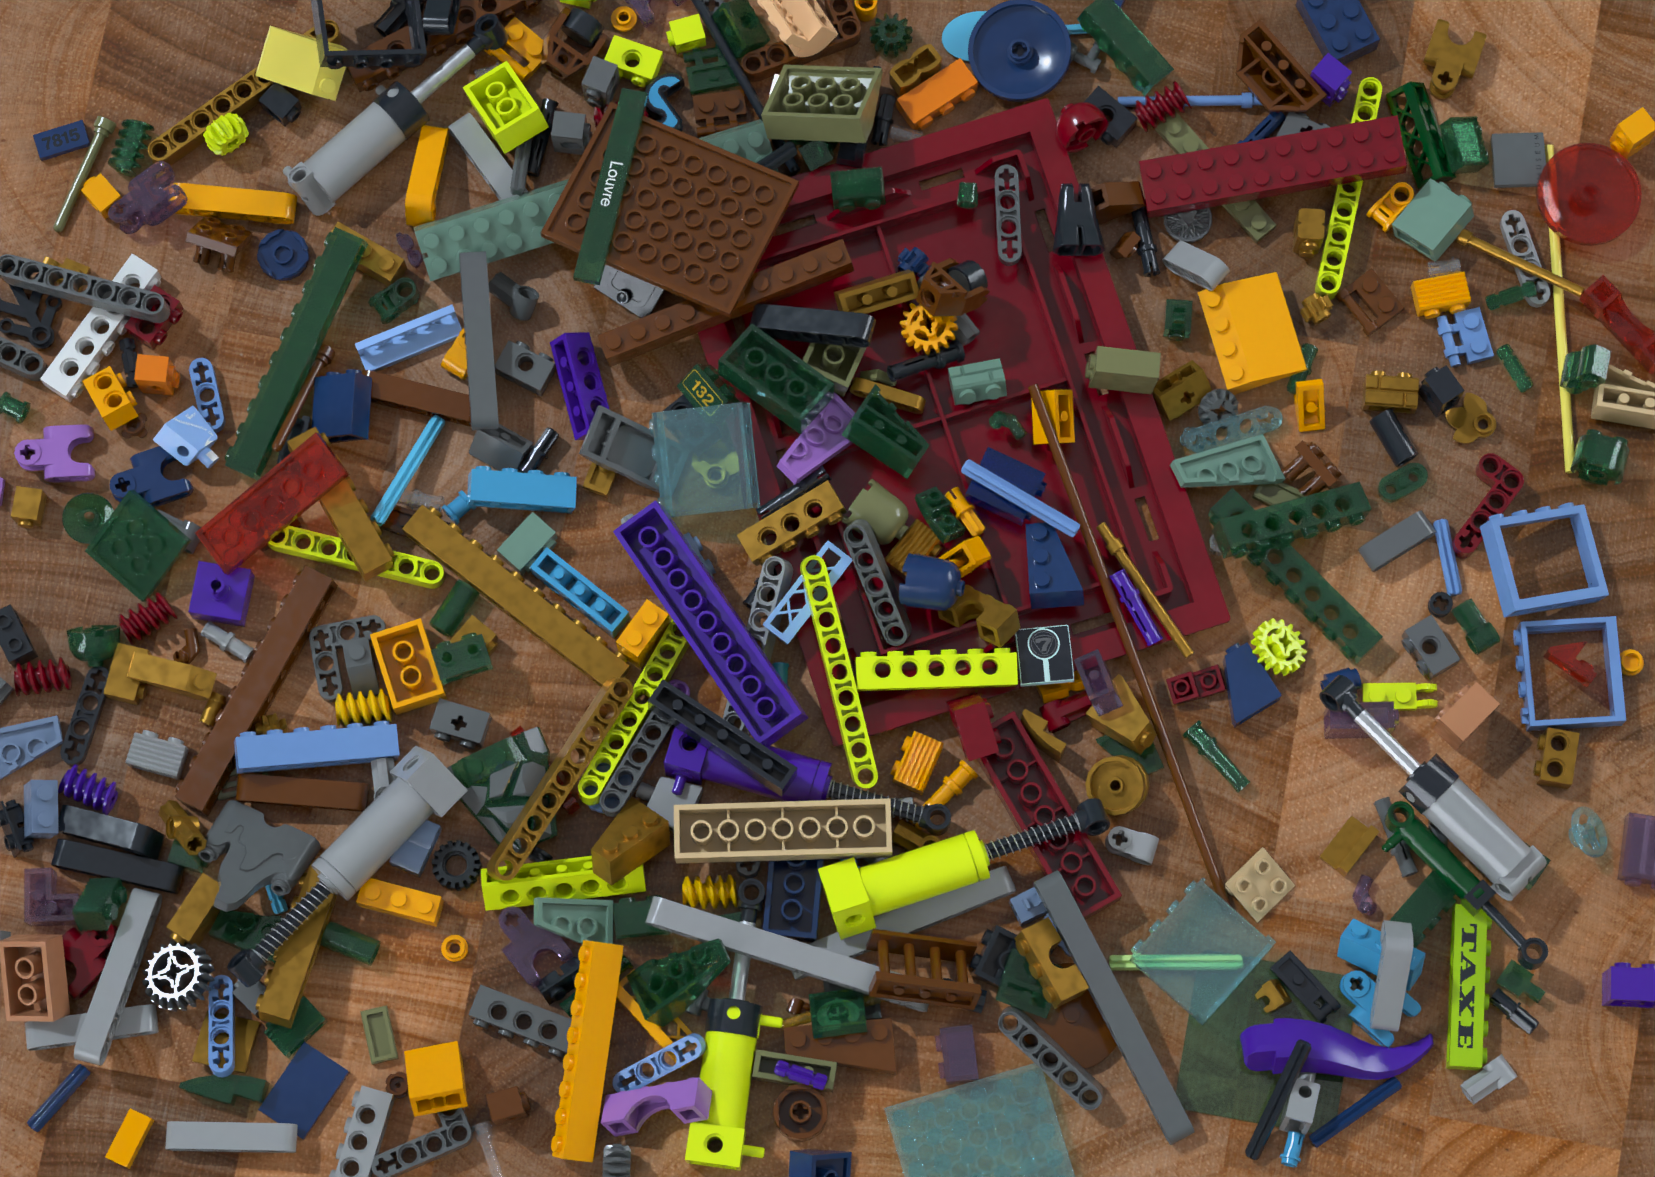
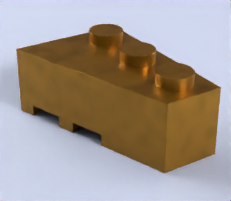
M631 796L591 849L593 873L611 886L670 845L669 821Z

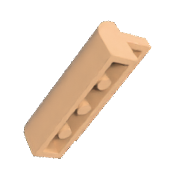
M757 0L759 6L768 13L770 23L779 30L780 39L790 47L797 57H808L817 54L827 47L838 35L816 0Z

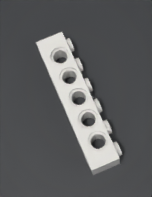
M131 254L112 281L126 285L138 283L140 284L139 288L150 291L154 285L160 286V279L162 277L157 269L136 255ZM112 291L106 292L102 299L110 297ZM136 298L129 299L126 305H132ZM92 307L40 378L44 386L68 402H71L73 398L79 397L84 390V383L82 381L96 374L100 367L99 362L104 356H108L115 347L114 342L118 336L126 333L124 325L131 316ZM109 325V330L106 333H97L100 326ZM86 346H94L91 354H82V350ZM74 366L79 367V370L75 375H67V371L69 368Z

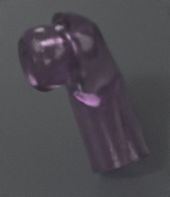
M1361 875L1352 897L1358 911L1369 916L1373 915L1377 910L1376 903L1372 901L1368 893L1373 879L1366 875Z

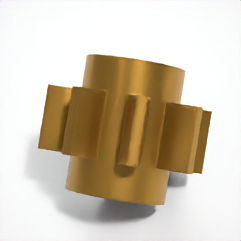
M1314 293L1302 301L1304 308L1301 309L1300 314L1306 323L1312 320L1315 325H1318L1332 316L1329 310L1332 309L1333 304L1328 295L1321 297L1319 293Z
M276 713L273 715H263L261 723L255 724L257 735H266L267 731L276 729L283 730V733H288L286 719L282 718L280 720Z

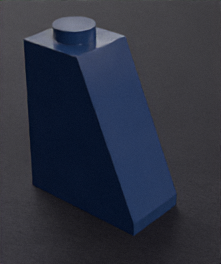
M1248 642L1242 646L1236 643L1225 651L1227 655L1223 659L1231 721L1234 728L1275 704L1282 696L1263 665L1257 662L1258 658L1253 654V650Z

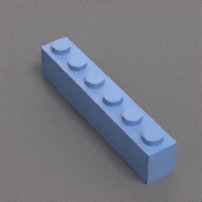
M377 721L373 723L374 726L363 727V723L348 724L347 728L336 729V725H326L320 727V730L310 731L308 727L293 729L294 732L283 733V730L276 729L267 731L266 735H256V732H243L234 741L237 774L371 763V761L379 758H394V761H397L400 756L397 724H390L389 721Z

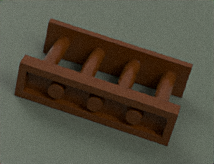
M873 929L866 944V950L878 951L879 971L875 972L870 983L869 996L974 1010L981 995V985L968 982L967 963L970 964L977 949V943ZM889 953L904 955L905 975L890 973ZM915 956L930 958L931 978L916 976ZM941 960L956 962L958 982L942 979Z

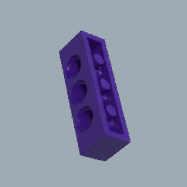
M564 333L551 341L550 346L575 440H584L597 407L601 405L609 409L590 333Z

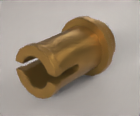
M212 691L199 721L214 727L218 712L222 709L223 705L226 706L227 704L225 703L226 697Z

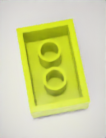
M507 61L463 87L473 108L504 154L549 128L539 107Z

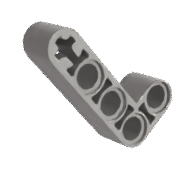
M1383 920L1380 938L1381 956L1370 1014V1029L1398 1032L1412 959L1413 932L1411 923Z

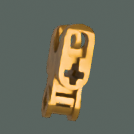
M1442 19L1437 20L1423 64L1435 67L1429 83V91L1433 97L1440 100L1448 99L1452 96L1460 76L1469 79L1473 78L1487 37L1485 33L1476 31L1470 42L1464 45H1457L1448 37L1450 23ZM1441 81H1445L1446 85H1442Z

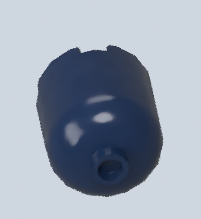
M917 553L908 554L902 572H907L905 584L900 583L899 601L901 604L932 610H947L956 603L958 596H963L965 581L961 580L960 570L954 562Z

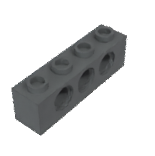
M480 984L468 1014L470 1018L474 1019L473 1024L488 1029L489 1025L499 1028V1034L513 1039L514 1035L524 1038V1044L534 1048H538L539 1044L549 1048L548 1053L561 1058L564 1057V1054H567V1031L571 1027L572 1019ZM500 1006L507 1009L506 1017L502 1020L494 1019L492 1015L494 1009ZM523 1016H528L532 1019V1025L526 1030L518 1028L517 1025L518 1020ZM547 1026L557 1028V1035L553 1039H545L543 1037V1030Z

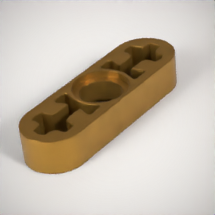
M854 378L850 388V392L858 397L914 414H922L926 399L919 395L863 378Z

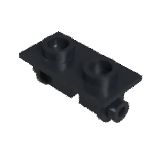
M13 799L6 802L5 807L4 802L0 801V827L2 826L5 834L4 844L6 849L11 851L13 857L16 858L22 849L24 853L33 850L35 842L33 838H24V827L18 828V824L24 823V814L20 803H16V800Z
M574 956L560 966L564 973L562 976H559L554 970L539 980L540 983L536 986L549 1005L561 1000L568 992L575 988L574 981L576 974L579 972L580 965L578 957Z

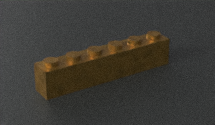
M314 427L287 441L291 455L364 581L366 582L392 568V558L395 557L394 552L388 543L383 544L379 536L382 535V532L376 521L371 522L366 515L369 513L368 507L362 498L358 500L355 496L354 491H356V487L349 476L344 477L341 471L344 467L337 454L332 456L328 447L331 445L325 433L319 434L317 428Z
M310 864L308 872H304L300 879L299 887H302L299 896H294L291 908H294L296 903H299L301 898L306 896V892L309 893L311 891V887L316 886V882H320L317 878L318 874L311 866L312 864ZM331 893L328 899L326 898L323 904L321 903L318 909H315L313 914H310L308 919L302 922L303 925L300 924L297 927L298 930L295 929L293 935L291 934L288 940H285L283 945H280L278 950H275L273 960L276 961L273 970H268L264 982L267 985L265 993L259 995L256 1003V1010H258L260 1020L291 1029L338 894Z

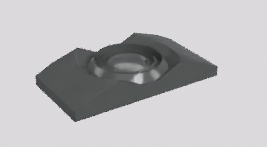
M601 405L596 409L579 452L581 456L596 465L625 476L642 487L669 497H673L689 456V452L682 444Z

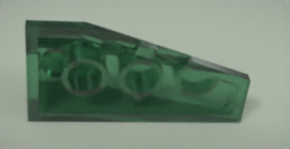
M718 938L692 946L690 950L681 953L674 952L668 954V957L659 960L652 959L646 961L628 974L627 979L644 1019L664 1027L684 1013L728 966L731 960L722 940Z

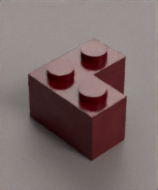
M977 692L946 701L953 726L958 732L964 756L968 761L999 752L997 744L1001 743V738L997 727L992 728L990 719L994 718L991 705L989 702L987 703L986 698H981Z

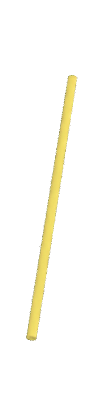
M1545 145L1552 273L1563 277L1554 145ZM1553 285L1565 473H1575L1564 290Z

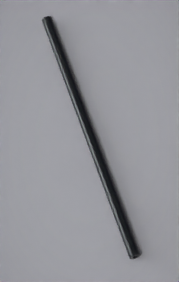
M691 0L759 119L762 120L761 114L764 110V105L703 0ZM771 139L777 149L785 144L784 140ZM794 157L785 162L792 175L801 170Z

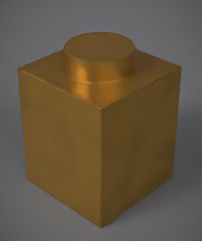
M16 486L11 517L18 526L23 528H33V525L42 526L47 499L45 492L42 489Z

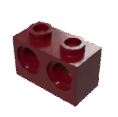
M156 285L150 291L160 294L166 303L170 305V316L162 323H153L130 317L124 325L128 334L152 350L157 345L163 344L168 336L167 331L172 324L175 325L179 322L183 315L182 310L184 309L179 300ZM161 304L154 305L151 308V312L157 311ZM145 326H155L154 330L151 333H142V330Z

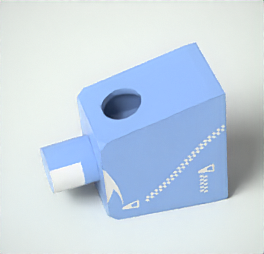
M191 406L165 423L153 439L185 466L199 459L209 469L219 460V457L210 449L218 439L217 434L194 406Z

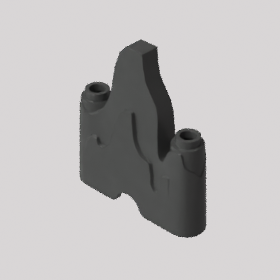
M230 800L225 804L205 837L207 840L206 847L198 855L203 861L212 862L217 860L219 856L227 853L219 869V892L215 897L214 907L228 912L243 905L255 892L267 885H271L272 891L279 896L288 894L321 849V845L315 837L288 824H283L279 827L269 826L265 823L262 812L240 802Z

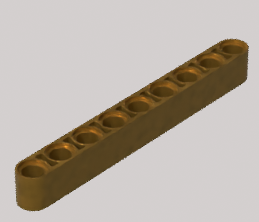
M330 19L325 20L326 31L335 32L333 37L327 38L328 42L340 45L342 35L337 23ZM312 27L303 35L316 38L315 28ZM257 66L154 139L148 146V154L153 164L160 169L172 166L205 142L203 134L206 131V127H197L200 121H210L207 125L209 126L213 123V120H217L220 115L225 116L227 113L237 114L241 117L260 103L259 99L274 82H260L262 78L256 76ZM245 90L251 91L249 97H239L241 92ZM221 106H231L225 113L218 112ZM179 136H188V139L185 142H176ZM167 150L164 157H155L158 151Z
M622 677L610 678L602 685L487 864V872L491 878L495 880H511L517 875L631 698L633 685L629 679ZM616 683H619L622 688L619 696H616L614 693ZM602 705L607 708V716L604 719L599 713ZM588 727L593 731V737L590 741L585 736V731ZM574 749L579 754V759L576 763L571 760V752ZM560 771L565 777L562 785H559L556 781V776ZM545 794L550 797V804L547 808L542 804V797ZM530 816H533L536 821L533 830H530L527 825ZM518 838L521 842V849L516 853L513 849V842ZM501 861H504L507 866L504 875H501L498 871Z

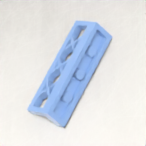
M449 305L355 343L365 370L377 372L456 340L462 328L453 305Z
M827 541L816 556L822 558L829 548L841 558L834 567H827V571L831 570L828 575L831 587H833L853 560L830 541ZM812 560L806 568L808 573L820 571V568L813 569L817 561ZM801 575L763 623L765 628L786 645L789 644L811 615L805 588L796 590L803 582ZM821 586L813 589L815 591L813 594L814 599L819 602L822 601L826 596V590ZM804 593L806 603L804 607L791 610L790 597L793 594ZM787 603V611H780ZM799 612L792 621L791 613ZM788 614L789 626L783 633L770 624L776 615Z

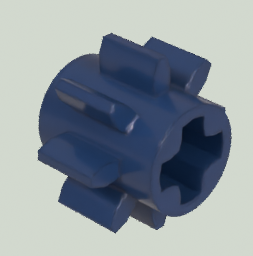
M914 247L911 251L905 248L898 256L900 264L897 268L900 272L911 270L921 278L929 270V266L926 264L929 258L917 247Z

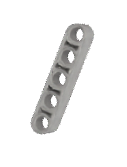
M467 113L448 126L453 138L497 198L502 200L515 196L510 192L513 170L470 113Z
M156 1005L125 1007L113 1040L158 1033ZM87 1013L68 1015L54 1022H25L27 1050L35 1051L76 1045Z
M167 1122L165 1149L171 1151L296 1153L298 1125L289 1123Z

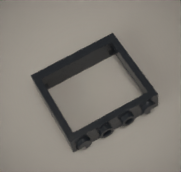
M311 0L320 67H328L329 69H340L342 67L363 69L368 66L390 68L405 65L408 68L422 65L427 51L419 0H405L412 49L329 51L322 0Z

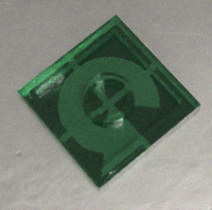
M844 989L809 994L814 1039L868 1032L863 993Z

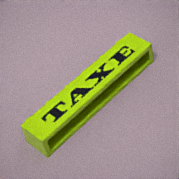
M1455 904L1452 907L1446 1068L1479 1071L1482 1068V1064L1487 1063V1048H1483V1037L1488 1035V1021H1484V1010L1489 1008V994H1485V983L1490 981V967H1486V956L1491 954V940H1487V930H1491L1492 919L1483 910H1480L1473 917L1461 904Z

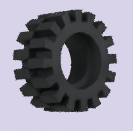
M456 840V842L448 841V844H442L438 852L435 851L434 853L435 857L432 859L433 874L438 882L449 890L456 889L457 891H462L461 889L463 888L468 889L472 883L475 884L477 882V877H480V868L482 867L480 857L476 850L467 842L463 843L461 840ZM453 856H461L467 862V868L461 875H451L446 869L448 860Z

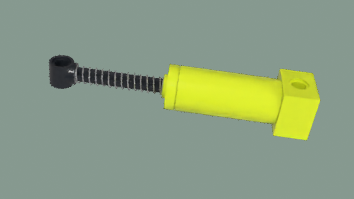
M1092 798L1080 803L1077 810L1074 811V815L1071 814L1070 817L1064 816V819L1060 820L1058 818L1055 822L1051 820L1049 824L1037 825V828L1033 829L1031 827L1028 831L1024 829L1022 833L1010 834V837L1004 836L1000 840L997 838V841H990L988 844L983 843L982 840L979 841L975 830L964 833V835L960 834L860 868L857 867L855 859L852 857L819 868L818 871L838 934L842 940L875 929L874 916L989 879L988 866H990V859L994 861L996 857L1001 858L1002 855L1006 854L1007 856L1011 852L1014 854V851L1018 850L1021 852V849H1028V847H1034L1036 844L1041 845L1045 841L1048 843V840H1055V838H1061L1063 835L1068 836L1072 832L1075 834V831L1078 830L1089 836L1100 835L1109 829L1110 821L1102 801L1098 798Z

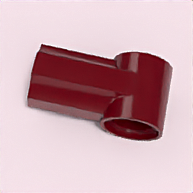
M1085 690L1064 700L1057 699L1041 706L1039 711L1043 719L1048 721L1047 729L1049 733H1054L1068 727L1071 722L1085 717L1086 712L1094 704V701L1088 690Z

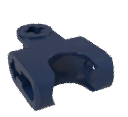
M161 446L133 455L130 458L133 468L115 474L109 484L115 500L119 503L128 504L143 499L146 508L159 507L188 497L193 493L194 489L192 483L187 479L171 481L163 477V471L167 464L177 459ZM122 484L127 485L126 492H122Z

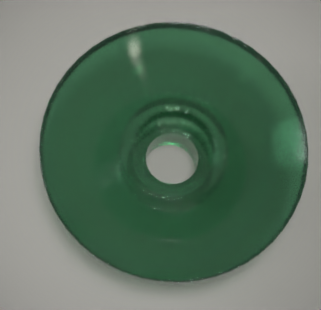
M95 493L76 495L68 501L62 514V523L67 534L72 539L84 544H95L105 540L112 533L116 521L115 511L111 503L103 496ZM86 512H92L94 514V518L87 519L84 516V514Z

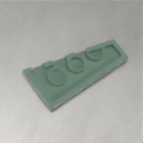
M1263 434L1175 459L1170 464L1181 488L1283 483L1285 480Z

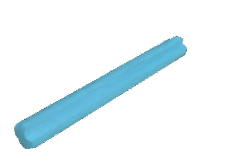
M438 415L431 417L371 515L370 520H375L378 526L386 522L445 425V420Z

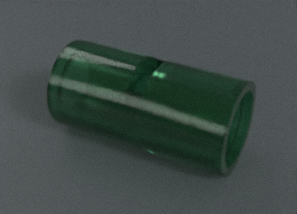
M458 579L430 620L429 625L441 634L451 638L480 593L466 582Z
M330 921L324 931L320 946L371 966L377 956L381 941Z

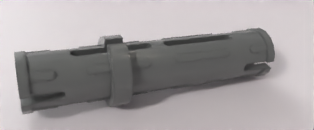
M1385 797L1375 801L1373 804L1376 807L1387 838H1390L1394 833L1387 829L1384 820L1392 804L1390 797ZM1394 813V814H1393L1394 819H1395L1397 822H1399L1398 819H1397V817H1396V814ZM1403 840L1395 848L1391 849L1390 853L1391 856H1395L1402 874L1401 876L1405 878L1419 871L1410 853L1411 848Z

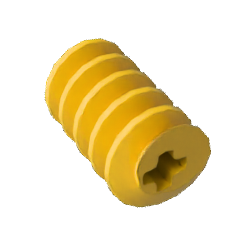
M383 689L379 690L378 697H375L373 691L369 690L367 698H364L362 692L358 691L357 699H354L351 692H348L347 698L344 701L341 694H337L335 710L338 727L341 720L347 727L351 723L352 718L355 723H361L363 717L367 724H371L373 716L376 721H382L383 715H385L387 721H392L390 697L385 695Z
M728 874L726 882H723L721 875H717L715 883H713L710 875L706 876L704 883H702L699 876L695 877L693 884H691L688 876L684 878L682 884L683 905L689 903L690 907L696 908L697 903L700 902L702 909H706L708 902H711L713 909H717L718 903L721 901L723 907L728 908L729 902L732 900L734 907L737 908L736 882H734L731 874Z

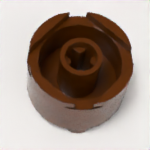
M791 1085L780 1093L774 1103V1121L780 1133L786 1138L798 1142L811 1140L821 1134L826 1126L828 1119L826 1100L818 1090L810 1085ZM800 1106L803 1107L804 1111L809 1112L804 1115V1119H798L797 1115H793V1112H797Z

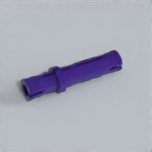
M1125 568L1109 576L1121 596L1119 598L1121 603L1124 602L1147 642V646L1163 639L1138 595L1140 593L1139 589L1134 588Z

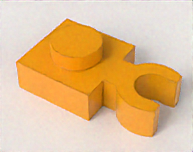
M1080 670L1074 671V682L1036 685L1044 704L1068 697L1070 690L1080 691L1086 688L1084 678H1081Z

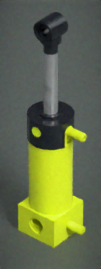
M751 878L744 880L739 886L738 908L741 909L740 923L755 927L757 912L762 911V905L765 900V888L759 880ZM749 887H755L760 892L759 896L754 900H749L744 896L745 890ZM735 953L729 998L709 999L705 1026L706 1050L702 1056L699 1078L712 1090L708 1120L690 1123L685 1161L689 1164L741 1171L743 1156L763 1158L765 1152L764 1147L744 1145L746 1137L744 1127L760 1026L782 1028L783 1018L762 1015L763 1006L745 1001L751 958ZM713 1140L723 1142L722 1149L717 1153L710 1152L708 1149L709 1144Z

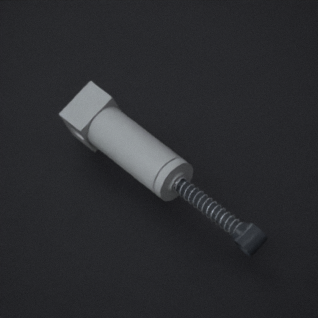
M416 745L390 771L395 780L311 865L318 874L317 878L320 882H316V886L311 887L309 893L306 892V896L302 897L301 901L296 903V906L291 908L289 913H286L285 918H281L279 924L276 923L274 929L271 928V932L266 934V937L261 939V942L256 944L254 949L241 950L230 960L227 966L228 970L245 987L253 986L262 978L266 971L265 966L267 964L265 960L268 961L267 958L270 955L273 956L272 953L278 950V947L283 945V942L288 940L291 934L293 935L295 929L298 930L297 927L300 924L303 925L302 922L308 919V916L313 914V911L318 909V906L321 903L323 904V901L326 898L328 899L331 893L339 894L348 901L433 813L443 817L468 791L433 753Z

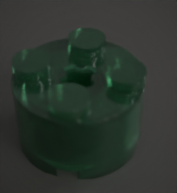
M1594 429L1587 430L1586 435L1578 438L1570 468L1571 472L1574 473L1576 470L1579 472L1578 478L1597 485H1607L1608 481H1615L1614 485L1620 484L1623 481L1630 449L1627 446L1628 440L1618 436L1613 438L1605 436L1600 431Z

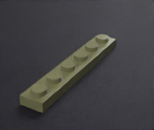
M1177 112L1176 118H1172L1169 115L1166 117V123L1161 121L1155 128L1157 133L1176 154L1209 149ZM1255 200L1222 205L1255 243H1258L1276 228V223Z

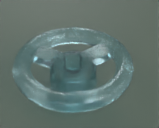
M1581 806L1575 809L1571 817V828L1569 829L1571 843L1592 858L1602 856L1607 848V834L1601 819L1588 807ZM1582 814L1588 816L1587 823L1580 825V816ZM1595 826H1596V829H1597V831H1598L1599 842H1598V840H1597V838H1596V832H1595V829H1594Z

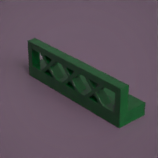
M1410 81L1387 93L1386 97L1393 116L1398 115L1403 147L1418 189H1422L1430 178L1436 182H1449L1455 179L1456 174L1424 83ZM1405 93L1407 102L1405 108L1401 109L1395 97ZM1408 116L1412 117L1415 122L1412 133L1408 132L1405 127ZM1416 140L1421 141L1423 145L1420 157L1415 155L1413 150ZM1424 163L1430 166L1433 176L1425 180L1421 173Z

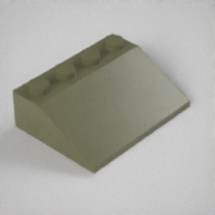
M784 65L761 114L767 139L866 143L874 123L883 73L882 68Z

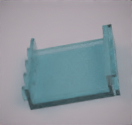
M739 402L651 413L652 419H650L649 427L651 434H654L655 443L652 446V455L657 463L655 483L659 487L660 493L657 502L664 506L671 518L760 507L750 403Z
M1204 877L1198 883L1193 880L1184 890L1185 898L1181 902L1176 899L1166 910L1169 914L1163 922L1158 919L1148 930L1151 935L1144 942L1140 939L1130 950L1133 953L1130 961L1201 1025L1205 1024L1276 943L1269 935L1265 937L1209 888L1205 884L1206 879Z

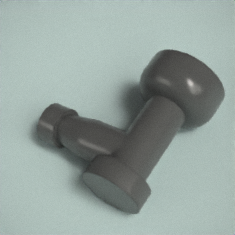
M1096 39L1087 56L1078 52L1077 45L1071 42V62L1075 61L1091 69L1090 72L1095 74L1102 61L1098 59V56L1104 46V42Z

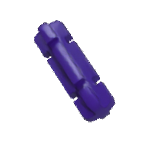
M778 1060L774 1073L778 1076H788L790 1080L808 1086L812 1084L814 1088L824 1090L828 1080L824 1074L818 1072L814 1074L812 1070L794 1064L790 1066L788 1062Z

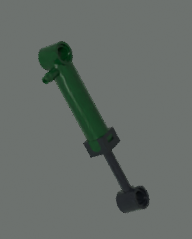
M1404 801L1393 803L1389 807L1384 821L1387 829L1394 834L1382 845L1383 851L1389 852L1403 840L1462 900L1460 904L1473 917L1480 910H1483L1519 947L1517 949V958L1523 968L1536 970L1541 967L1549 952L1546 943L1540 938L1535 937L1526 940L1490 903L1496 892L1484 879L1480 881L1414 814V809L1410 804ZM1393 814H1403L1406 818V821L1397 822L1394 819ZM1535 949L1539 954V958L1531 959L1527 955L1526 950Z

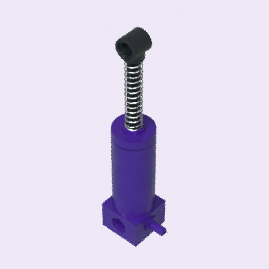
M676 727L674 728L664 760L665 775L676 778L672 788V793L675 795H682L686 781L701 785L703 779L782 802L827 800L828 797H831L832 800L889 799V796L878 795L876 792L871 793L869 790L864 791L862 788L857 789L855 786L843 785L842 782L840 784L836 783L835 780H832L833 776L830 775L832 763L769 746L768 749L798 768L796 778L781 797ZM689 747L695 748V749L692 750V751H687V750H686V749L689 748ZM896 797L894 799L891 798V815L893 818L897 816L900 820L904 818L906 821L918 822L919 827L926 829L933 836L943 835L950 828L951 813L946 806L942 804H925V806L922 805L920 807L916 806V803L913 805L909 804L910 802L906 803L903 800H896ZM933 815H941L945 822L941 825H935L930 821V818Z

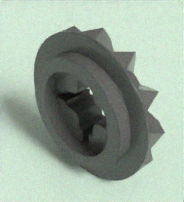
M1226 389L1213 390L1201 400L1198 408L1199 418L1205 426L1213 430L1216 428L1225 429L1227 424L1234 423L1233 418L1239 413L1237 409L1239 402L1234 394ZM1220 405H1222V407L1226 409V411L1220 412L1217 416V414L1211 409H1218L1220 408Z

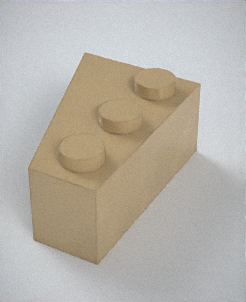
M1602 358L1596 371L1591 418L1655 429V384L1632 376V372L1626 369L1622 371L1610 365L1609 361Z

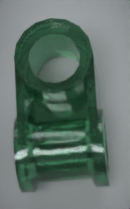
M400 278L386 289L372 296L368 304L378 312L382 324H388L418 302L420 297L419 290L410 278ZM403 288H412V293L409 296H400Z

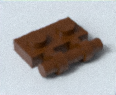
M743 89L692 95L695 122H706V127L696 128L698 138L748 123V121L737 123V118L747 117ZM729 119L730 124L714 125V121Z

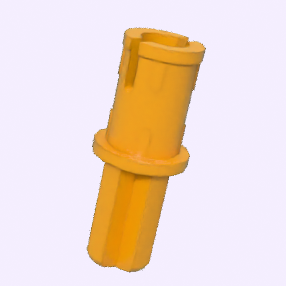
M959 487L951 489L957 499H954L948 491L944 497L956 512V518L958 520L961 519L973 537L981 535L985 531V526L974 512V505L968 503Z

